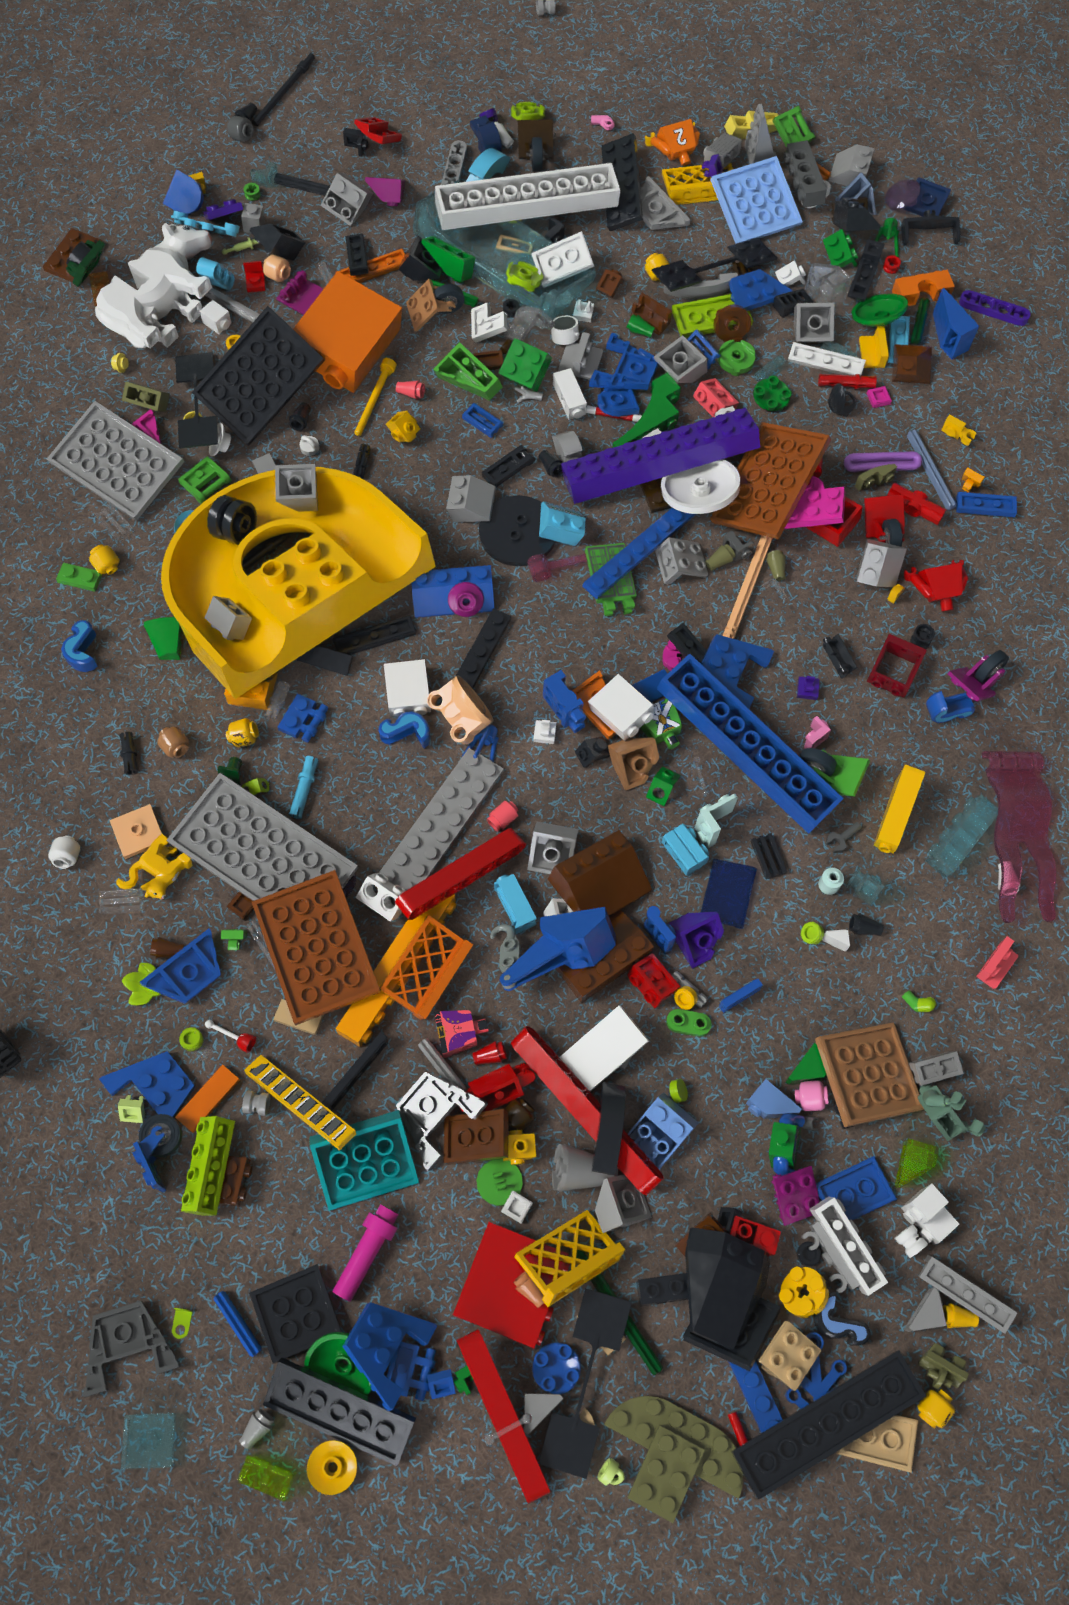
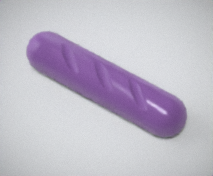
M913 451L852 453L844 459V467L849 472H866L872 468L887 464H895L897 466L896 471H909L918 469L922 464L921 455Z

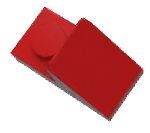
M263 260L244 262L247 292L266 291Z

